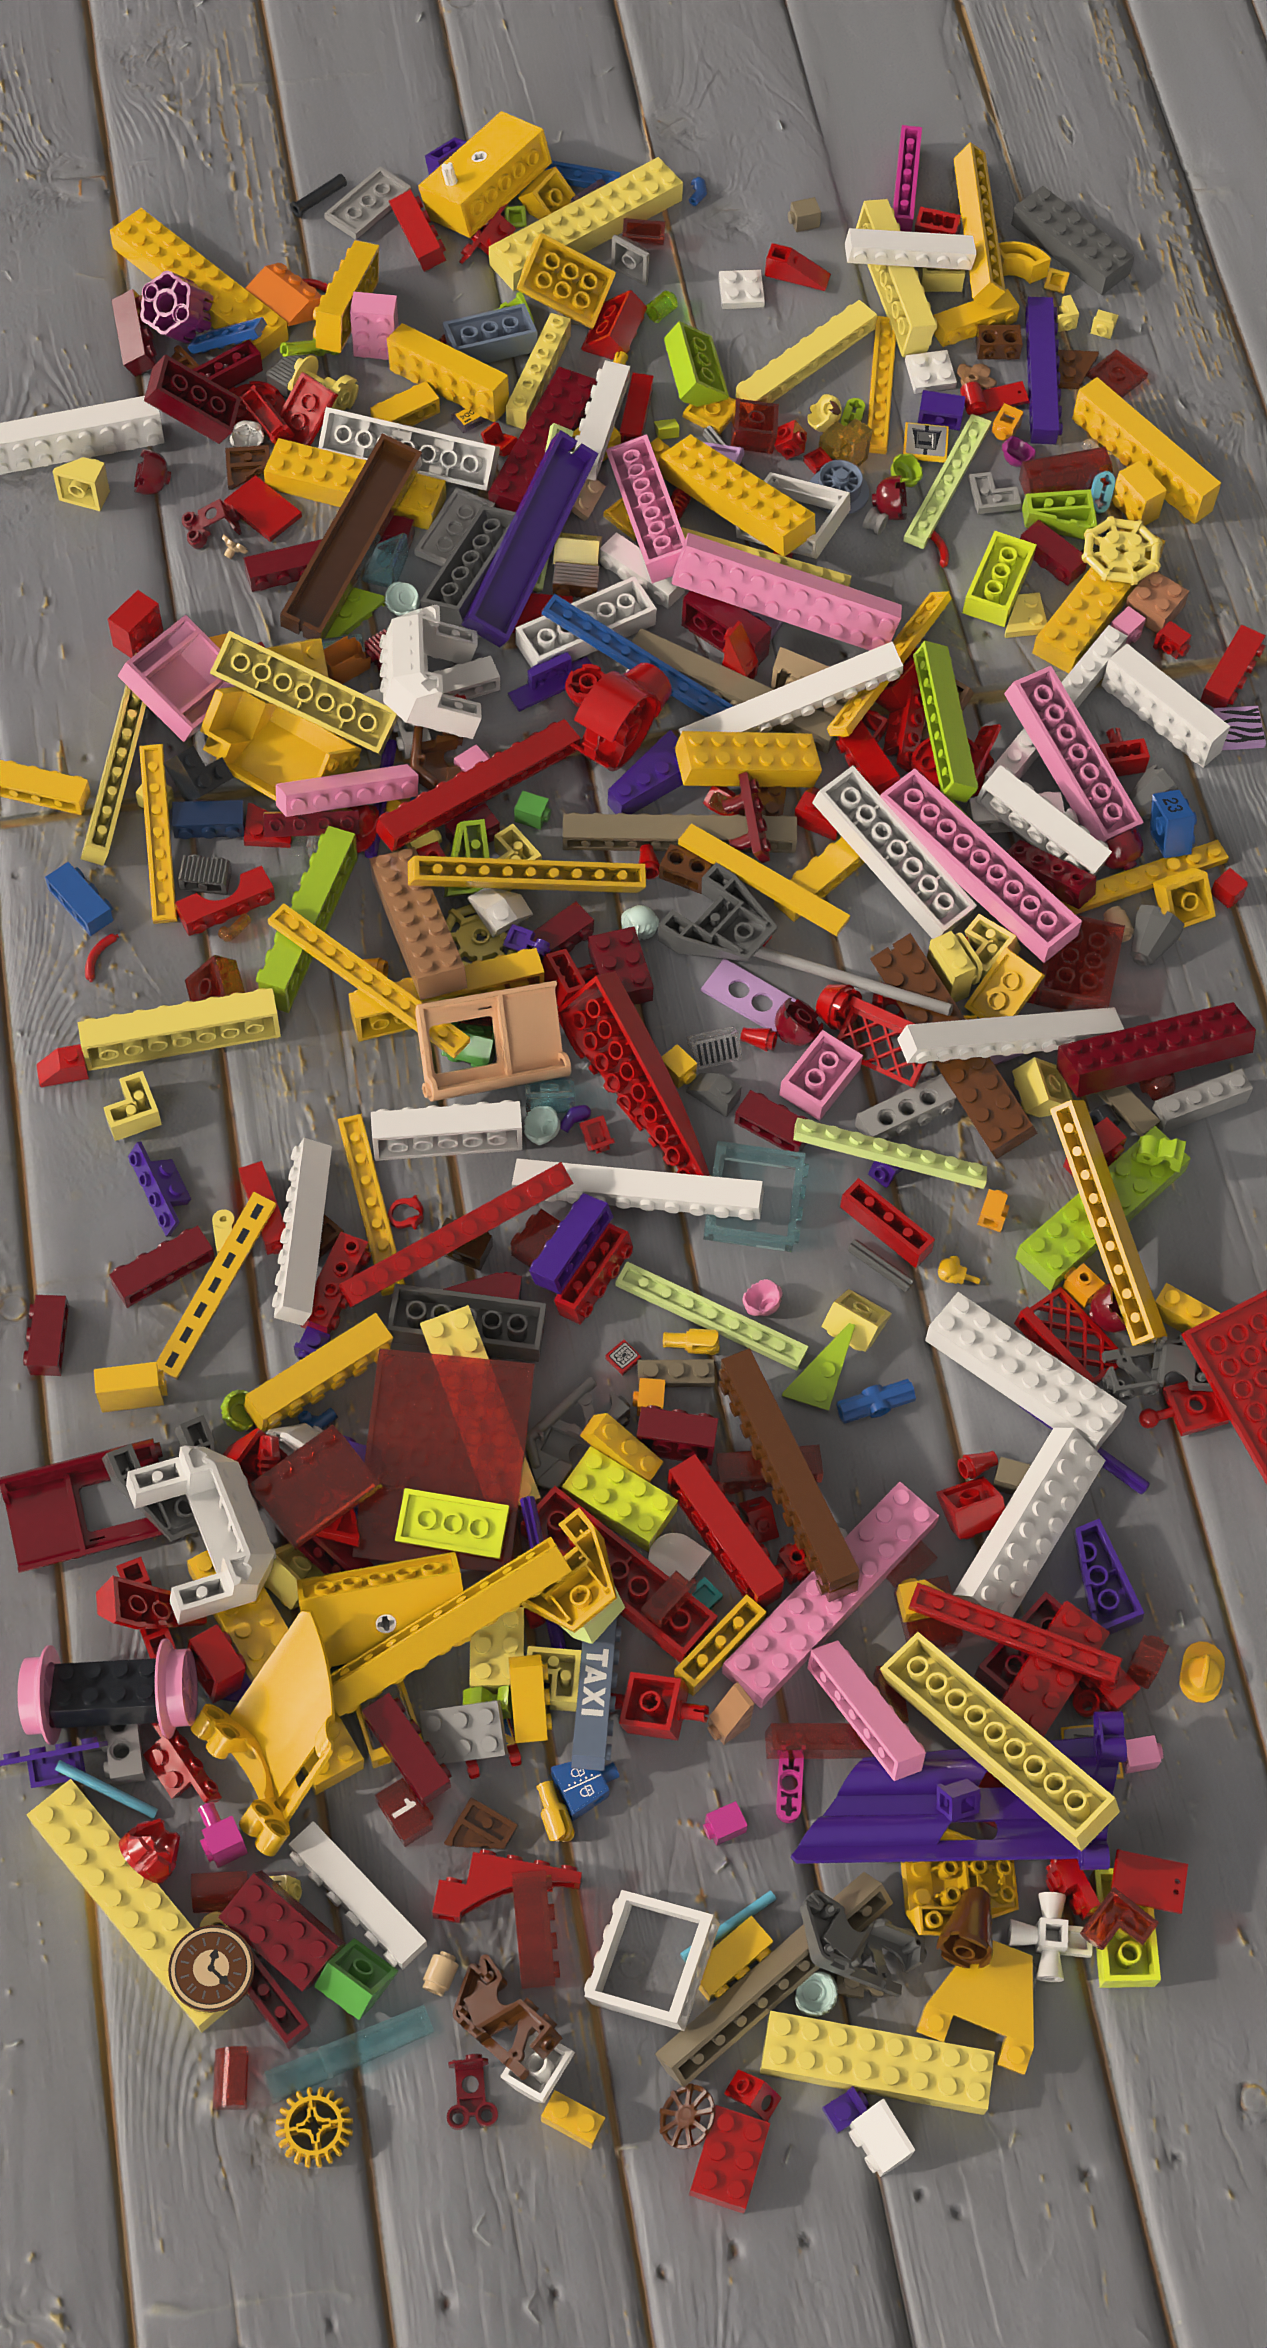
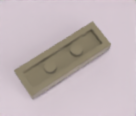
M714 1359L637 1361L638 1387L640 1378L665 1380V1387H714L715 1385Z

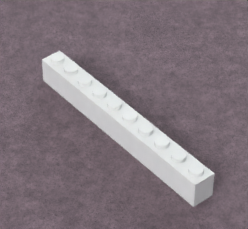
M1110 625L1107 626L1061 682L1076 708L1081 705L1103 678L1109 658L1126 644L1128 636ZM1025 729L1020 732L985 775L984 783L999 765L1011 769L1020 780L1040 754Z
M890 642L679 729V734L681 735L682 731L767 733L776 725L789 724L798 716L811 715L815 712V709L830 707L837 700L842 698L850 699L856 696L859 691L864 689L872 690L881 682L886 680L890 682L898 679L903 674V664L893 642Z
M1115 1007L910 1024L906 1025L898 1037V1042L907 1063L918 1062L923 1064L928 1061L945 1062L950 1059L966 1060L972 1057L988 1058L994 1055L1009 1056L1017 1053L1051 1052L1058 1050L1059 1045L1123 1030L1124 1027Z
M517 1159L512 1188L560 1162ZM562 1163L574 1184L545 1200L548 1202L561 1200L573 1204L585 1193L607 1202L608 1205H614L622 1209L635 1207L645 1211L656 1209L665 1210L669 1213L688 1212L696 1216L709 1214L719 1218L730 1216L739 1217L743 1220L760 1219L764 1188L763 1181Z

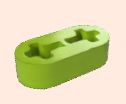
M851 398L847 401L840 423V431L844 435L854 436L858 433L865 411L863 400ZM854 408H857L856 413L852 412ZM849 421H852V422H853V424H852L851 426H848V425H849Z

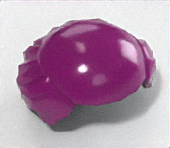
M1011 436L1002 444L1004 458L1011 466L1023 467L1033 464L1036 450L1027 442L1018 437Z

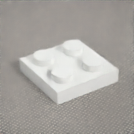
M761 270L719 271L722 309L764 308L765 300Z
M947 350L906 355L905 363L914 394L922 393L923 390L940 391L956 388L957 381Z

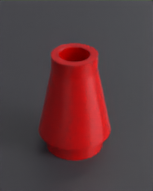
M642 845L640 847L638 864H645L646 879H654L659 875V861L652 845Z
M743 1027L740 1040L767 1052L768 1050L775 1049L778 1033L773 1031L772 1028Z
M994 1451L965 1454L958 1460L959 1472L965 1479H974L988 1469L998 1465V1458Z

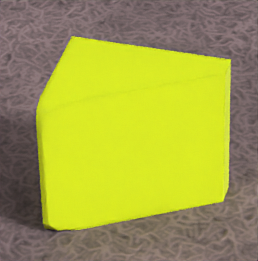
M675 418L654 421L656 434L660 440L679 437L680 427Z

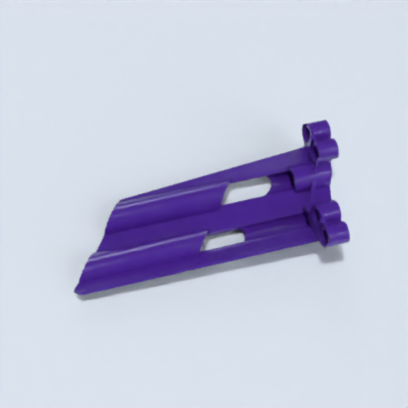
M1122 1711L1094 1712L1093 1737L1049 1740L1048 1742L1113 1796L1119 1762L1127 1761L1124 1716ZM962 1748L927 1751L922 1771L894 1781L877 1758L872 1756L862 1758L852 1769L842 1784L837 1797L824 1815L818 1817L790 1858L796 1864L1078 1859L1080 1870H1109L1110 1852L1107 1844L1109 1824L1081 1852L1007 1787L980 1788V1813L953 1822H995L998 1831L994 1840H941L952 1822L936 1809L937 1785L943 1784L946 1786L968 1778L979 1787L988 1770Z

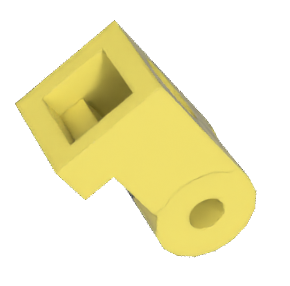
M219 1210L212 1218L217 1255L235 1225L233 1213L229 1210Z

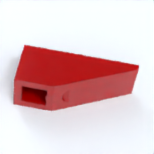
M772 243L766 257V277L826 291L831 273L795 249Z
M738 621L733 628L729 627L724 635L725 646L723 648L724 660L722 666L753 680L757 676L759 661L742 622Z

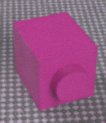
M736 1801L706 1814V1823L703 1824L708 1839H714L716 1846L746 1833L748 1827Z

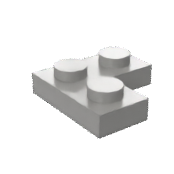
M991 472L969 475V484L978 514L1021 509L1022 503L1017 487L995 489Z

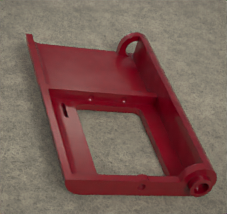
M153 1438L131 1443L141 1468L159 1462L158 1458L163 1457L160 1442L154 1443ZM126 1445L0 1477V1490L6 1506L19 1573L164 1535L147 1517L96 1531H89L87 1529L80 1489L110 1481L111 1479L102 1458L106 1453Z

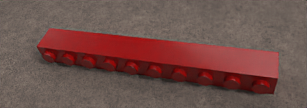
M565 718L557 723L552 722L546 729L532 733L522 742H515L509 749L503 752H496L490 759L476 763L468 771H461L453 779L447 782L442 781L434 789L420 793L412 801L403 802L397 809L391 812H384L378 818L376 833L393 852L577 752L570 745L574 743L578 746L581 737Z
M562 1162L340 1283L338 1287L348 1305L352 1308L565 1190L574 1183Z

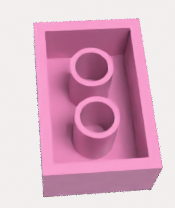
M353 292L350 317L354 357L389 360L387 338L399 326L397 296Z
M822 1030L782 1080L779 1095L820 1121L860 1070L863 1055Z

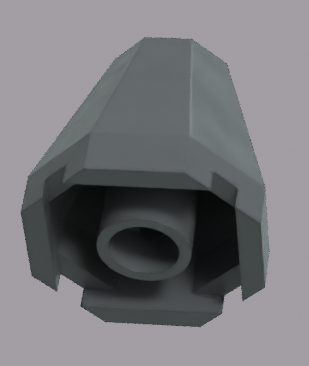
M1155 764L1146 770L1128 795L1142 820L1151 818L1153 794L1178 790L1176 783L1163 768L1157 770L1158 766Z
M1140 906L1135 918L1130 954L1134 962L1142 966H1146V964L1152 965L1179 939L1185 924L1173 913L1167 911L1164 915L1159 913L1161 908L1157 906Z

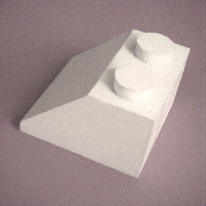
M535 2031L533 2035L528 2037L524 2050L525 2058L521 2062L529 2070V2076L525 2080H521L506 2067L500 2077L512 2088L535 2102L545 2103L575 2052L558 2043L547 2058L543 2060L530 2047L531 2043L539 2035Z
M884 2099L852 2121L849 2126L852 2130L849 2132L852 2141L857 2147L862 2146L867 2154L865 2161L873 2173L878 2172L880 2177L907 2161L915 2151Z

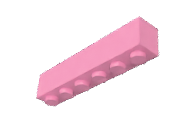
M408 764L276 784V806L286 817L418 796V774Z
M838 1640L812 1649L807 1669L890 1777L896 1781L922 1771L926 1754L923 1745L917 1742L910 1733L908 1726L899 1719L893 1707L881 1696L879 1689L873 1686L866 1677L864 1670L852 1659L849 1651L844 1649Z

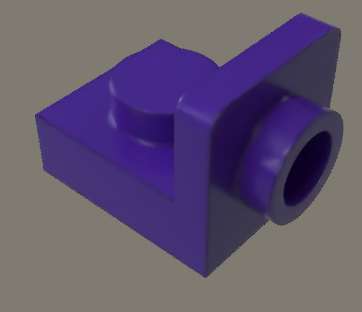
M874 1161L868 1175L887 1188L890 1186L894 1176L904 1168Z
M307 1326L300 1342H296L294 1345L295 1356L299 1360L305 1358L330 1342L331 1335Z
M852 2086L847 2092L823 2106L822 2110L838 2134L849 2127L852 2121L866 2112V2107L869 2106V2103L860 2090L856 2092Z

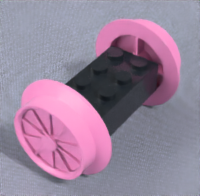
M169 1639L161 1640L157 1657L151 1659L61 1663L55 1647L47 1645L40 1657H27L21 1664L18 1679V1708L21 1725L27 1735L42 1734L48 1745L56 1744L62 1728L159 1723L162 1735L166 1739H170L176 1727L192 1726L195 1722L198 1703L195 1659L191 1649H174Z

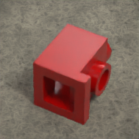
M1169 621L1156 634L1153 648L1157 649L1159 647L1166 654L1178 659L1180 656L1184 657L1191 647L1189 642L1192 635L1172 621Z

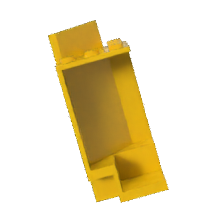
M238 687L215 690L200 728V732L208 736L203 748L204 751L216 757V760L223 757L234 777L275 801L276 784L357 772L353 769L359 764V755L362 750L337 734ZM340 808L334 810H346L347 808Z

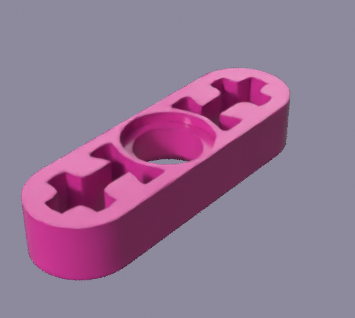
M796 1743L785 1744L779 1754L776 1815L784 1823L795 1822L801 1813L804 1752ZM789 1750L794 1751L795 1756H799V1758L794 1760L793 1770L788 1769L789 1758L784 1757V1755H788ZM787 1776H792L797 1780L798 1786L793 1790H788L783 1786L782 1780ZM787 1796L792 1797L791 1808L796 1809V1811L791 1813V1816H786V1812L781 1810V1808L786 1806Z

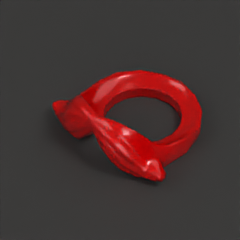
M414 1195L412 1198L398 1199L388 1210L389 1222L397 1229L413 1227L416 1230L417 1226L424 1220V1207L417 1195ZM402 1204H406L419 1211V1215L409 1217L404 1221L393 1219V1211Z

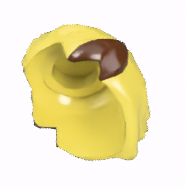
M830 394L822 395L816 404L809 407L811 414H808V423L819 432H831L832 428L838 423L842 413L838 398Z

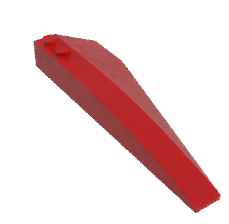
M616 971L596 975L557 1009L559 1023L575 1053L580 1059L586 1057L591 1062L588 1069L593 1075L600 1073L605 1079L603 1087L608 1093L611 1092L618 1095L616 1103L639 1131L646 1129L651 1135L648 1142L654 1148L659 1145L665 1152V1156L662 1159L668 1166H676L679 1169L677 1171L679 1174L710 1176L697 1137L673 1080Z

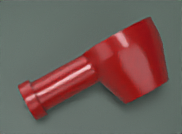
M1077 1684L1072 1692L1074 1695V1709L1080 1716L1092 1719L1094 1712H1098L1100 1709L1099 1696L1092 1690H1083ZM1087 1707H1093V1708H1092L1091 1710H1089V1711H1086V1710H1085V1708H1087Z

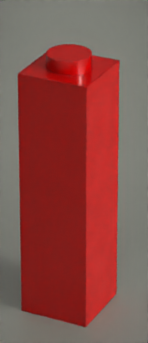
M632 372L620 428L621 444L644 436L653 392V375Z
M260 1161L238 1168L240 1180L248 1201L253 1192L276 1203V1207L261 1231L260 1236L267 1255L280 1254V1251L283 1249V1243L280 1242L286 1226L263 1162Z

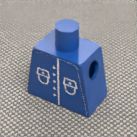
M572 1761L551 1767V1776L564 1804L567 1806L572 1821L609 1797L607 1783L620 1777L613 1762L605 1765L604 1771L571 1768Z

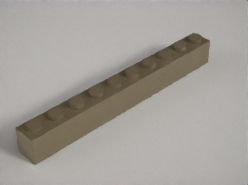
M640 628L632 640L637 646L733 706L774 690ZM817 709L811 715H801L794 718L789 724H779L772 727L774 731L781 733L812 734L816 750L826 754L829 753L838 738L837 736H830L827 730L834 717Z
M573 812L563 814V850L640 851L642 845L650 844L653 846L654 851H667L670 844L681 846L678 844V839L691 823L730 845V839L747 834L749 830L746 816L738 814L733 816H720L717 814L650 815L647 813L632 815L625 813L579 814ZM762 815L768 827L765 833L771 844V851L769 853H796L797 817ZM752 847L740 852H752Z
M866 1872L860 1874L833 1898V1900L844 1907L848 1923L857 1932H861L893 1904L883 1884ZM804 1924L689 2023L685 2031H680L655 2053L667 2074L683 2088L820 1968L811 1961Z

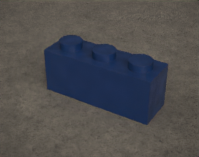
M243 800L172 802L174 838L212 839L214 837H243L245 832Z

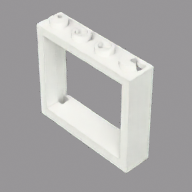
M770 472L764 481L791 499L832 510L816 535L813 534L807 538L806 542L792 551L796 554L817 559L851 510L850 492ZM736 526L737 538L765 545Z
M621 1890L619 1898H616L613 1904L611 1922L604 1929L603 1945L601 1950L595 1955L592 1976L586 1981L584 1997L592 2005L685 2031L720 1923L713 1914ZM632 1905L699 1923L669 2012L602 1993Z

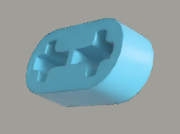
M1109 471L1097 474L1093 480L1091 492L1095 514L1105 512L1111 503L1116 480L1115 476ZM1106 477V481L1109 482V484L1103 487V483L1100 482V479ZM1101 495L1100 502L1103 503V506L1097 508L1098 505L1095 503V500H1098Z

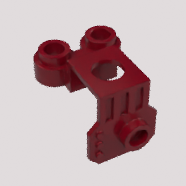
M221 499L197 510L198 515L195 512H186L182 516V524L189 531L187 533V541L194 549H200L206 544L207 537L212 535L209 526L223 518L230 523L232 529L238 535L242 534L238 522L240 516L235 508L231 509L228 504L225 505ZM215 508L217 510L216 516L212 519H207V512Z
M469 2054L465 2056L464 2060L448 2062L449 2068L455 2069L457 2105L452 2106L447 2112V2123L454 2130L464 2129L469 2124L470 2117H476L477 2123L482 2127H491L498 2120L496 2106L493 2103L486 2102L483 2066L488 2065L489 2061L488 2058H482V2054ZM468 2076L475 2077L479 2082L478 2089L473 2093H467L462 2088V2082ZM484 2111L492 2113V2118L489 2121L482 2119L481 2115ZM458 2113L464 2117V2120L459 2124L453 2121V2116Z

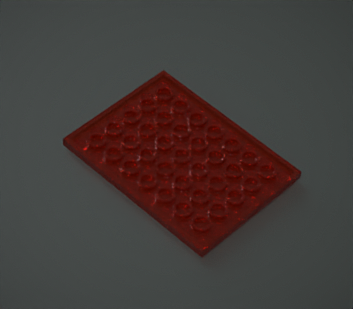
M379 1348L357 1516L360 1544L358 1547L353 1546L352 1557L400 1562L454 1552L395 1541L404 1490L407 1488L509 1505L510 1509L500 1559L460 1552L455 1553L459 1568L464 1570L495 1572L512 1561L535 1364Z

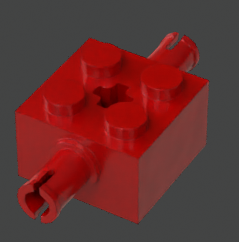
M630 1672L625 1695L610 1694V1696H616L615 1710H621L619 1724L628 1734L678 1741L684 1719L706 1723L708 1717H704L709 1715L708 1705L687 1703L689 1688L681 1678Z

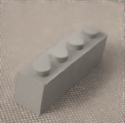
M1239 1069L1156 1100L1152 1112L1161 1120L1157 1128L1162 1133H1166L1246 1103L1253 1087L1243 1070Z

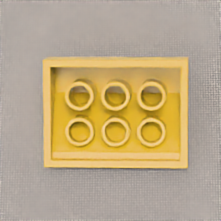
M541 232L533 241L516 290L593 329L616 272Z

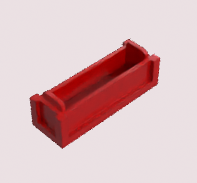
M255 385L242 397L240 396V402L257 423L262 426V429L274 445L278 438L289 441L295 436V433Z

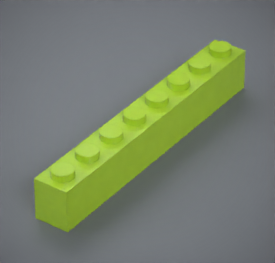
M924 640L913 654L940 790L947 798L966 803L977 791L978 782L976 781L974 764L970 753L963 711L951 663L952 660L948 646Z

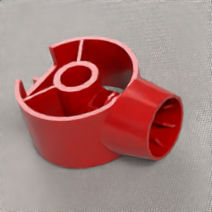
M640 663L624 674L611 671L604 675L593 686L577 711L574 721L586 727V731L580 745L577 746L572 743L570 746L609 771H616L623 767L639 749L652 726L654 718L658 717L670 698L672 688L667 676L658 667L650 663Z

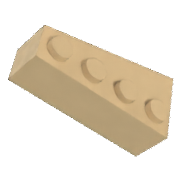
M780 647L773 667L771 688L775 690L829 668V666ZM842 698L836 702L845 705L849 699Z

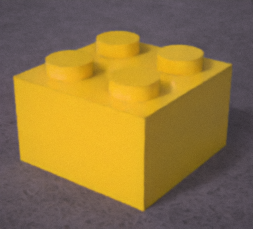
M1138 461L1119 471L1111 501L1116 508L1124 513L1128 520H1141L1143 525L1146 526L1159 518L1167 489Z

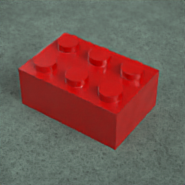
M715 2105L714 2123L709 2134L706 2136L689 2196L744 2214L771 2123Z

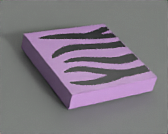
M1258 706L1213 708L1212 712L1230 726L1222 750L1265 747L1266 741Z

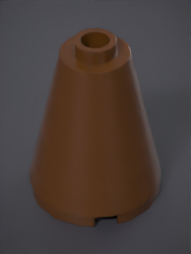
M974 1886L964 1891L938 1938L937 1950L940 1948L942 1958L953 1965L970 1968V1964H979L978 1968H984L991 1962L993 1956L991 1896L982 1887Z

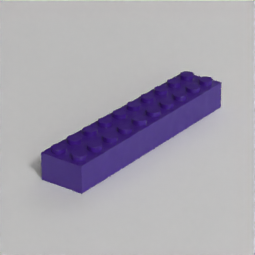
M561 430L551 440L461 623L465 628L477 631V635L499 648L509 640L599 454L582 443L571 454L569 451L577 444L578 440Z

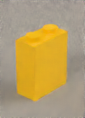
M157 1362L94 1369L95 1393L102 1413L164 1405V1396H168L164 1371H159Z

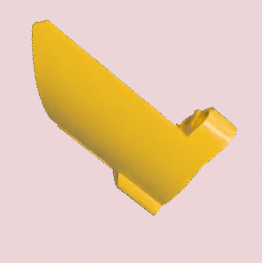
M301 1610L230 1715L213 1704H205L196 1717L194 1724L190 1726L195 1736L207 1741L206 1749L211 1755L218 1759H226L229 1753H231L246 1773L259 1799L251 1803L239 1821V1827L247 1835L256 1837V1848L261 1853L270 1857L277 1854L290 1835V1819L334 1750V1741L330 1738L328 1732L335 1721L332 1680L323 1639L313 1611ZM316 1750L319 1760L299 1788L295 1777L313 1751Z

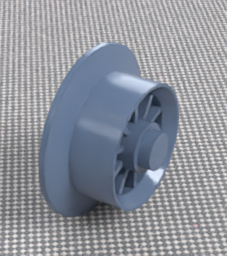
M830 461L810 480L811 483L850 492L851 510L848 514L859 511L868 501V484L863 478L861 470L849 461ZM817 506L824 512L829 514L832 512L831 509Z

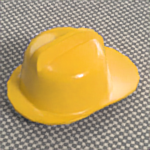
M1202 1641L1193 1643L1186 1649L1182 1660L1179 1685L1188 1699L1198 1703H1206L1213 1700L1219 1694L1225 1670V1659L1222 1652L1215 1645Z

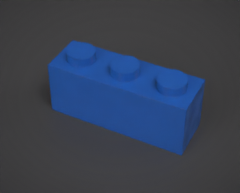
M67 862L45 877L48 890L90 936L114 921L111 912L113 910L112 905L106 898L102 899L99 896V892L93 883L88 884L84 880L85 876L78 867L74 868Z

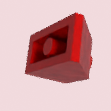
M81 1044L57 1048L36 1064L40 1087L89 1079Z

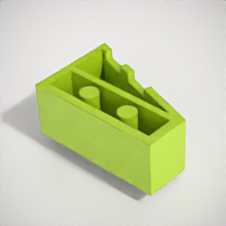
M1091 489L1025 495L1022 513L1026 528L1040 520L1059 535L1085 540V531L1097 526Z
M484 819L463 821L457 824L451 857L490 858ZM445 887L443 898L475 894L483 888Z

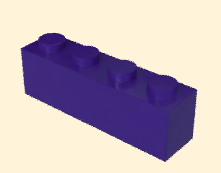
M583 1193L578 1201L573 1203L569 1214L559 1223L553 1237L546 1242L539 1257L531 1264L529 1272L536 1285L561 1294L612 1220L613 1215L607 1202Z

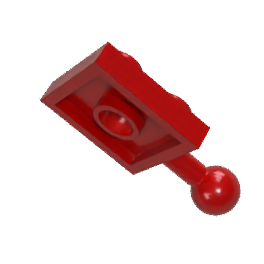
M1188 1381L1163 1388L1162 1393L1169 1408L1158 1411L1146 1408L1140 1412L1138 1417L1141 1426L1147 1429L1154 1428L1161 1420L1173 1417L1180 1436L1228 1424L1230 1421L1214 1392L1189 1390ZM1193 1400L1200 1402L1202 1409H1192L1189 1402Z

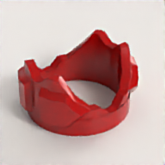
M162 1819L148 1820L137 1824L136 1827L134 1826L119 1840V1849L128 1864L138 1874L153 1883L162 1884L171 1876L176 1867L180 1835L177 1832H168Z

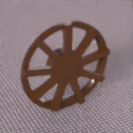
M689 2083L684 2088L680 2087L676 2091H671L670 2097L659 2111L661 2113L659 2132L669 2145L677 2149H689L701 2143L709 2134L715 2119V2104L711 2094L705 2088ZM693 2091L701 2092L697 2099L691 2104ZM687 2092L685 2104L683 2105L679 2096ZM707 2098L710 2107L698 2110L699 2104ZM674 2101L678 2106L677 2111L669 2110ZM711 2114L707 2128L699 2123L702 2115ZM667 2115L676 2117L675 2120L666 2125ZM678 2125L673 2138L671 2139L668 2134V2131ZM697 2127L704 2133L696 2141H693L691 2130ZM683 2129H685L687 2144H678L679 2137Z

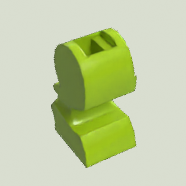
M1150 1135L1140 1137L1139 1151L1136 1153V1158L1139 1161L1155 1166L1163 1160H1168L1170 1162L1169 1168L1180 1172L1186 1141L1179 1140L1178 1138L1167 1140L1165 1137L1159 1139Z
M509 1685L499 1687L498 1694H493L484 1687L463 1690L462 1705L500 1700L503 1719L512 1718L511 1688Z

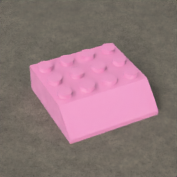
M187 615L183 616L129 659L118 674V677L183 742L201 728L215 690L236 687L210 674L220 649Z

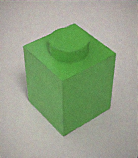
M522 790L514 808V820L517 823L541 830L543 823L548 822L551 816L549 799Z

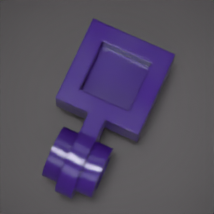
M515 924L511 925L503 943L506 949L514 952L529 949L530 947L537 948L539 957L542 958L550 953L551 950L549 948L550 943L539 938L534 942L533 939L536 934L533 931Z

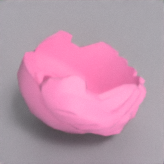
M768 1279L752 1284L751 1288H748L743 1296V1304L747 1313L752 1316L761 1317L775 1313L781 1303L782 1289Z

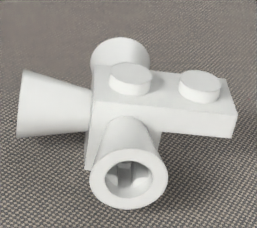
M1042 1892L1038 1894L1042 1917H1040L1036 1926L1010 1919L1008 1946L1015 1947L1035 1944V1953H1042L1036 1979L1044 1982H1062L1064 1977L1060 1955L1091 1958L1093 1928L1068 1925V1920L1061 1919L1066 1895L1057 1892Z

